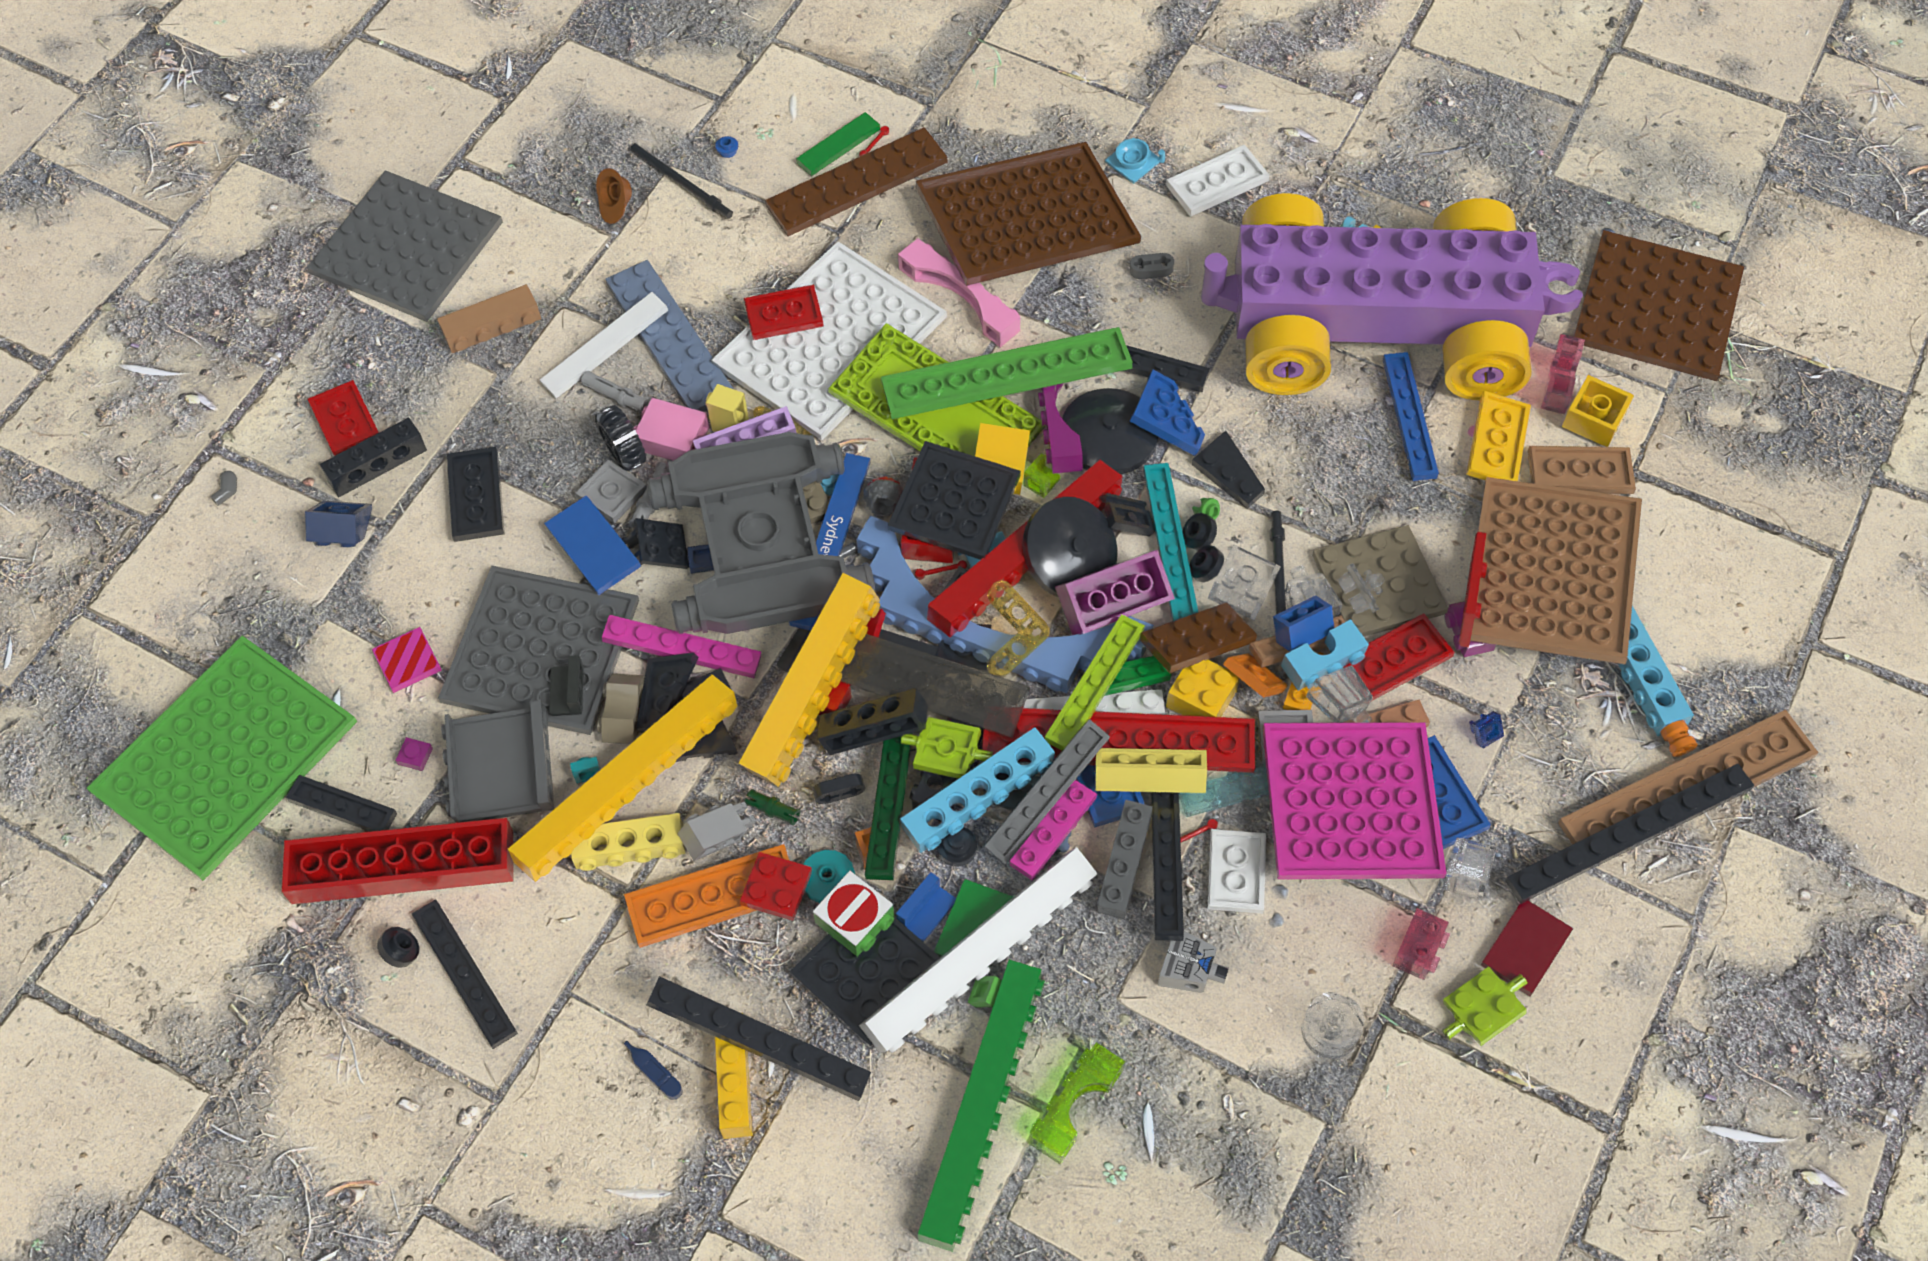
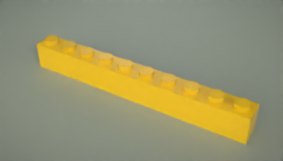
M714 675L707 678L509 847L508 851L514 864L534 882L542 876L549 874L560 860L568 857L582 841L589 839L604 822L611 820L620 808L633 801L643 788L651 785L656 777L665 769L672 767L681 755L686 751H690L703 736L711 733L719 722L725 717L732 715L738 707L734 691Z

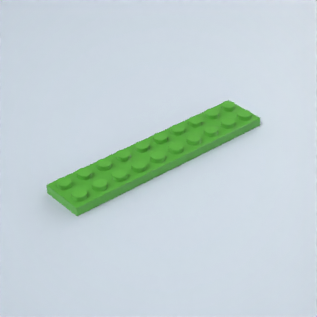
M1119 327L886 375L881 377V383L891 419L1132 369V359Z

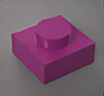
M406 737L395 761L400 766L423 772L433 747L430 743Z

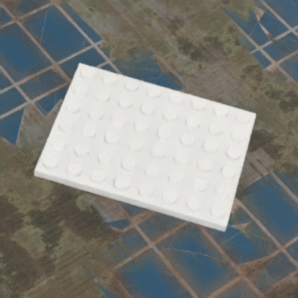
M840 242L834 244L788 288L792 289L814 284L824 327L753 340L750 325H748L711 360L725 375L776 410L787 406L792 420L821 441L853 410V408L829 394L828 388L886 323L920 344L947 318V311Z

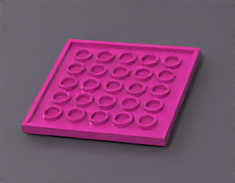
M1425 722L1264 723L1262 729L1277 880L1445 878L1447 873Z

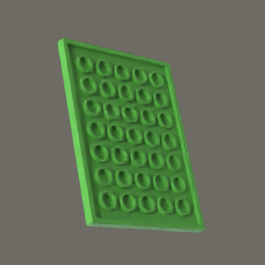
M242 635L86 789L204 881L289 793L298 776H305L357 723V720L352 714Z

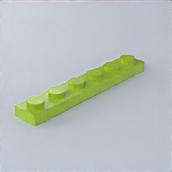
M1121 614L1047 732L1045 740L1048 744L1063 750L1083 724L1091 718L1138 642L1141 632H1144L1145 625Z

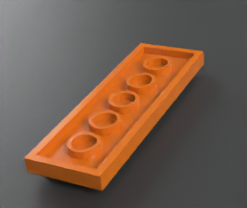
M784 844L760 851L789 860ZM759 852L624 894L639 948L757 911L741 906L740 899Z

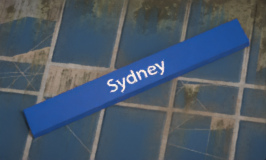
M846 453L844 458L845 472L843 475L838 476L816 540L818 554L840 556L871 463L870 458ZM819 616L790 621L789 626L811 631Z

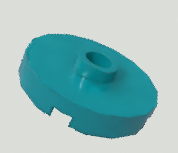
M822 850L812 854L803 864L812 868L805 893L811 900L820 904L849 871L855 874L852 862L846 855L836 850ZM826 872L832 873V876L829 878H824L823 874Z

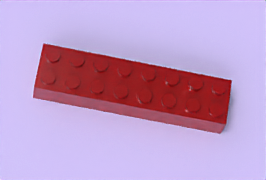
M507 818L284 840L282 893L292 905L514 882V862L508 851V848L513 845V829Z

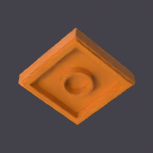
M1250 653L1228 657L1223 664L1263 698L1281 694L1287 688V684L1266 666L1261 668Z

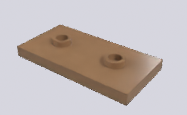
M1529 446L1527 450L1531 483L1605 494H1634L1636 490L1630 447Z

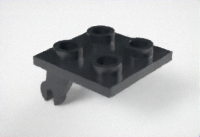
M635 518V530L627 537L621 538L629 549L639 544V550L634 556L641 565L689 568L683 524Z

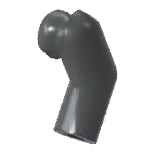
M232 471L221 473L220 489L210 496L217 506L237 492L236 474Z

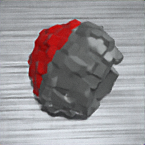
M883 476L872 480L864 489L863 498L873 514L888 517L894 512L903 490L900 482L891 477Z

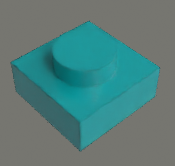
M597 756L592 758L583 757L576 762L570 763L576 784L587 782L601 770Z

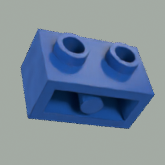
M1316 595L1273 616L1276 642L1289 652L1306 643L1310 645L1323 639L1330 630L1334 629L1332 605Z

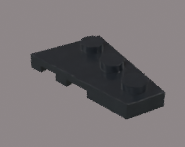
M695 653L648 658L636 726L640 733L648 730L677 705L699 657Z

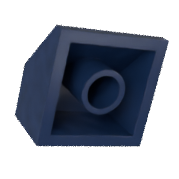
M322 501L305 511L306 541L315 542V545L318 546L340 543L341 547H355L357 543L365 539L372 512V504Z

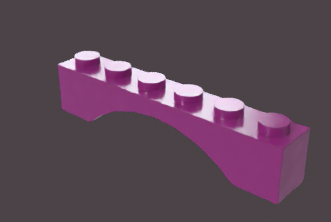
M1064 383L1043 387L1042 392H1038L1039 407H1044V411H1041L1042 426H1047V430H1043L1044 445L1049 444V449H1045L1046 463L1052 465L1053 474L1083 471L1080 435L1070 429L1063 421L1056 407V399Z

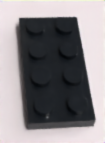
M497 447L448 453L447 468L451 529L454 542L504 535Z

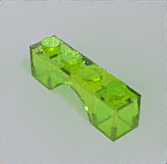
M1097 1042L1091 1050L1086 1048L1078 1060V1063L1081 1065L1075 1073L1070 1071L1062 1084L1065 1088L1060 1096L1055 1094L1046 1107V1110L1049 1112L1043 1120L1038 1118L1030 1130L1032 1135L1031 1146L1061 1165L1077 1141V1131L1073 1127L1069 1116L1073 1103L1082 1095L1090 1092L1109 1093L1124 1071L1126 1061Z

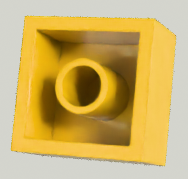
M1588 375L1571 404L1562 427L1608 447L1624 419L1634 395Z
M1203 660L1183 668L1168 692L1166 708L1184 716L1222 717L1237 692L1240 678L1232 671L1210 660Z

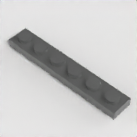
M1088 719L983 847L1003 864H1006L1110 736Z

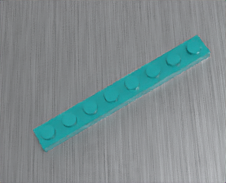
M1169 463L1144 465L1143 472L1159 555L1175 598L1169 601L1172 621L1197 613L1198 607Z

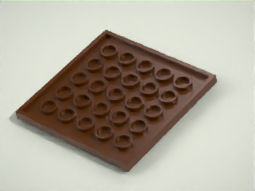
M1603 230L1572 343L1717 382L1720 376L1745 266Z

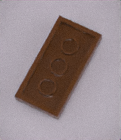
M1226 602L1141 632L1140 641L1169 673H1172L1203 660H1208L1249 645L1251 642L1256 641L1257 633Z

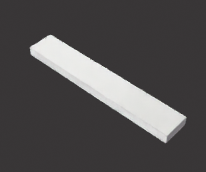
M651 292L540 379L542 385L555 398H558L581 380L586 371L591 372L668 311L667 306Z

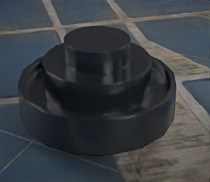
M1204 513L1192 515L1185 522L1182 531L1185 545L1196 551L1204 546L1211 545L1217 535V524L1213 517Z
M1212 545L1202 547L1194 554L1190 561L1191 576L1198 582L1203 583L1212 580L1222 570L1224 554Z
M963 827L958 833L954 835L948 834L942 838L941 843L937 846L940 859L950 866L961 867L970 863L977 853L975 835L968 828Z
M391 927L385 930L377 942L379 955L385 962L394 967H407L419 955L420 946L417 939L405 928Z

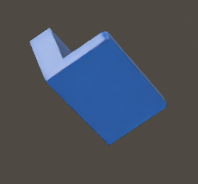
M930 872L897 911L896 918L924 942L952 909L956 898L941 888L940 878Z

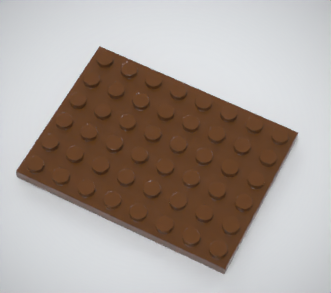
M1087 142L916 181L915 188L966 286L1141 242V234Z

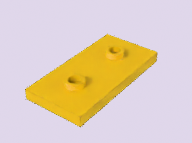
M1483 391L1480 397L1466 475L1485 481L1486 477L1518 481L1531 408L1530 404Z

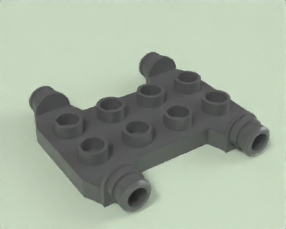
M785 432L695 449L686 452L672 462H668L670 473L661 474V477L658 478L651 477L647 480L652 509L659 510V508L668 507V509L677 508V510H681L682 506L701 508L715 575L698 584H694L695 595L687 596L686 600H674L671 603L676 631L679 634L692 630L693 633L702 631L704 634L711 630L730 634L819 616L842 573L871 586L875 591L872 569L867 562L858 566L854 564L845 565L843 555L818 554L803 487L814 481L821 483L823 479L831 478V475H843L845 472L840 445L837 442L826 446L824 443L816 445L813 435L808 436Z

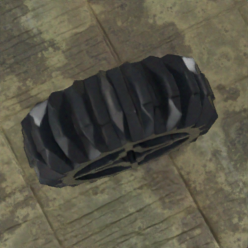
M612 405L595 414V423L599 434L610 451L611 456L614 457L622 469L630 471L646 462L645 449L642 446L639 435L619 407Z

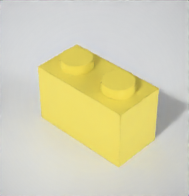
M717 384L713 392L708 394L706 406L712 431L717 432L749 420L744 393Z

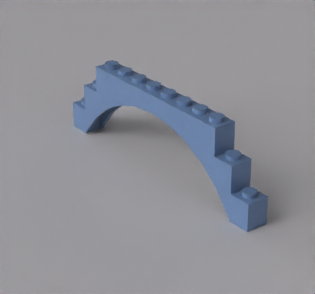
M870 516L857 538L858 553L867 559H873L870 566L873 573L875 591H883L879 601V609H883L886 613L883 623L887 625L893 624L903 628L910 634L926 637L935 644L944 640V643L950 645L954 651L957 650L961 653L972 651L974 657L983 663L988 662L990 658V663L998 666L1001 670L1014 672L1023 676L1028 681H1036L1047 685L1053 691L1068 693L1079 669L1086 672L1116 624L1114 622L1098 630L1081 635L1036 638L1006 634L969 621L963 631H957L952 637H948L927 620L928 604L935 598L914 577L901 554L895 532L888 530V522ZM1129 616V618L1145 625L1144 631L1150 630L1154 626L1150 623ZM1140 638L1127 660L1132 661L1143 657L1147 648L1140 641Z

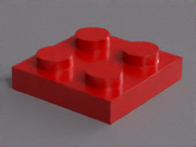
M759 852L741 896V906L793 921L811 876L812 868Z

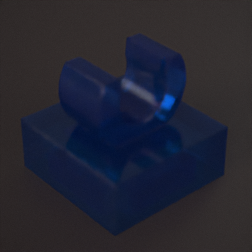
M1495 711L1487 715L1481 714V719L1475 722L1469 721L1471 732L1475 734L1476 744L1483 749L1504 737L1501 715Z

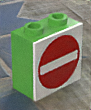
M851 871L846 874L813 911L815 923L857 957L863 950L865 952L873 946L876 935L881 930H887L894 921L893 904Z

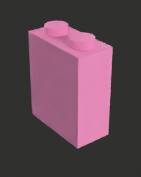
M652 398L649 405L644 407L642 419L634 429L639 435L645 453L674 461L686 452L695 450L693 440L706 436L710 426L707 413Z

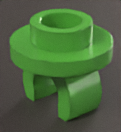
M1201 498V507H1192L1194 514L1204 513L1213 517L1214 520L1220 513V504L1214 498Z

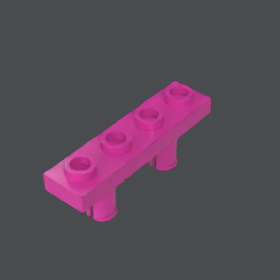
M1075 780L1010 860V866L1033 881L1036 875L1044 869L1047 861L1071 830L1076 828L1078 821L1096 800L1097 794Z

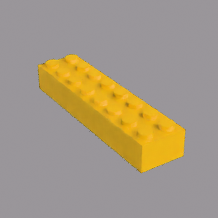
M842 573L739 761V764L750 773L777 787L789 777L791 772L789 767L794 758L797 759L804 748L802 743L805 737L814 731L817 715L827 707L830 699L828 697L833 687L836 688L840 683L842 669L845 664H849L855 654L854 647L858 640H863L868 630L866 625L870 618H874L879 611L880 599L871 586Z

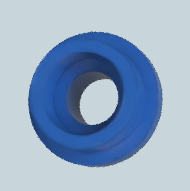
M725 136L717 140L716 150L722 157L730 158L737 153L739 146L735 138Z

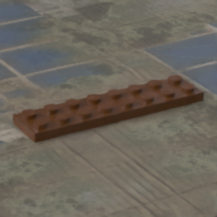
M923 127L766 199V207L789 237L948 163L947 155L926 128Z

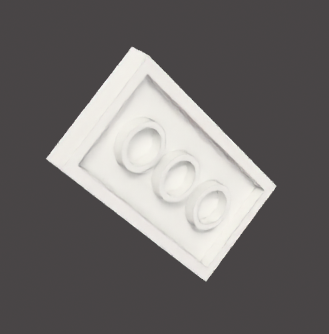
M1242 145L1167 179L1166 186L1191 217L1268 182L1270 175L1249 149Z

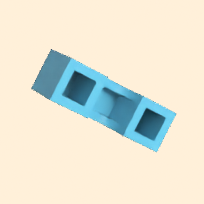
M1352 620L1328 632L1325 644L1329 648L1330 654L1319 655L1306 643L1284 655L1281 667L1298 691L1305 687L1310 689L1316 686L1321 681V678L1327 675L1330 677L1335 676L1342 671L1345 665L1349 663L1355 665L1364 659V654L1369 644Z

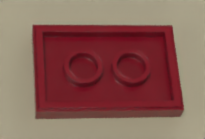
M1528 900L1519 904L1480 966L1485 969L1489 966L1499 978L1507 983L1521 974L1526 979L1527 985H1524L1519 990L1531 997L1574 928Z

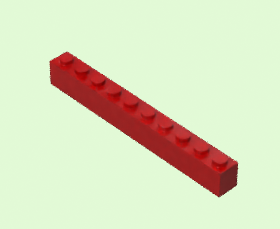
M1099 460L1054 499L1076 497L1093 504L1102 511L1105 503L1101 501V498L1106 493L1119 496L1122 492L1123 476ZM1028 521L988 553L985 559L982 558L928 604L927 620L948 637H952L957 631H963L971 619L975 616H980L992 601H998L1006 589L1010 586H1015L1021 577L1029 571L1023 554V534Z

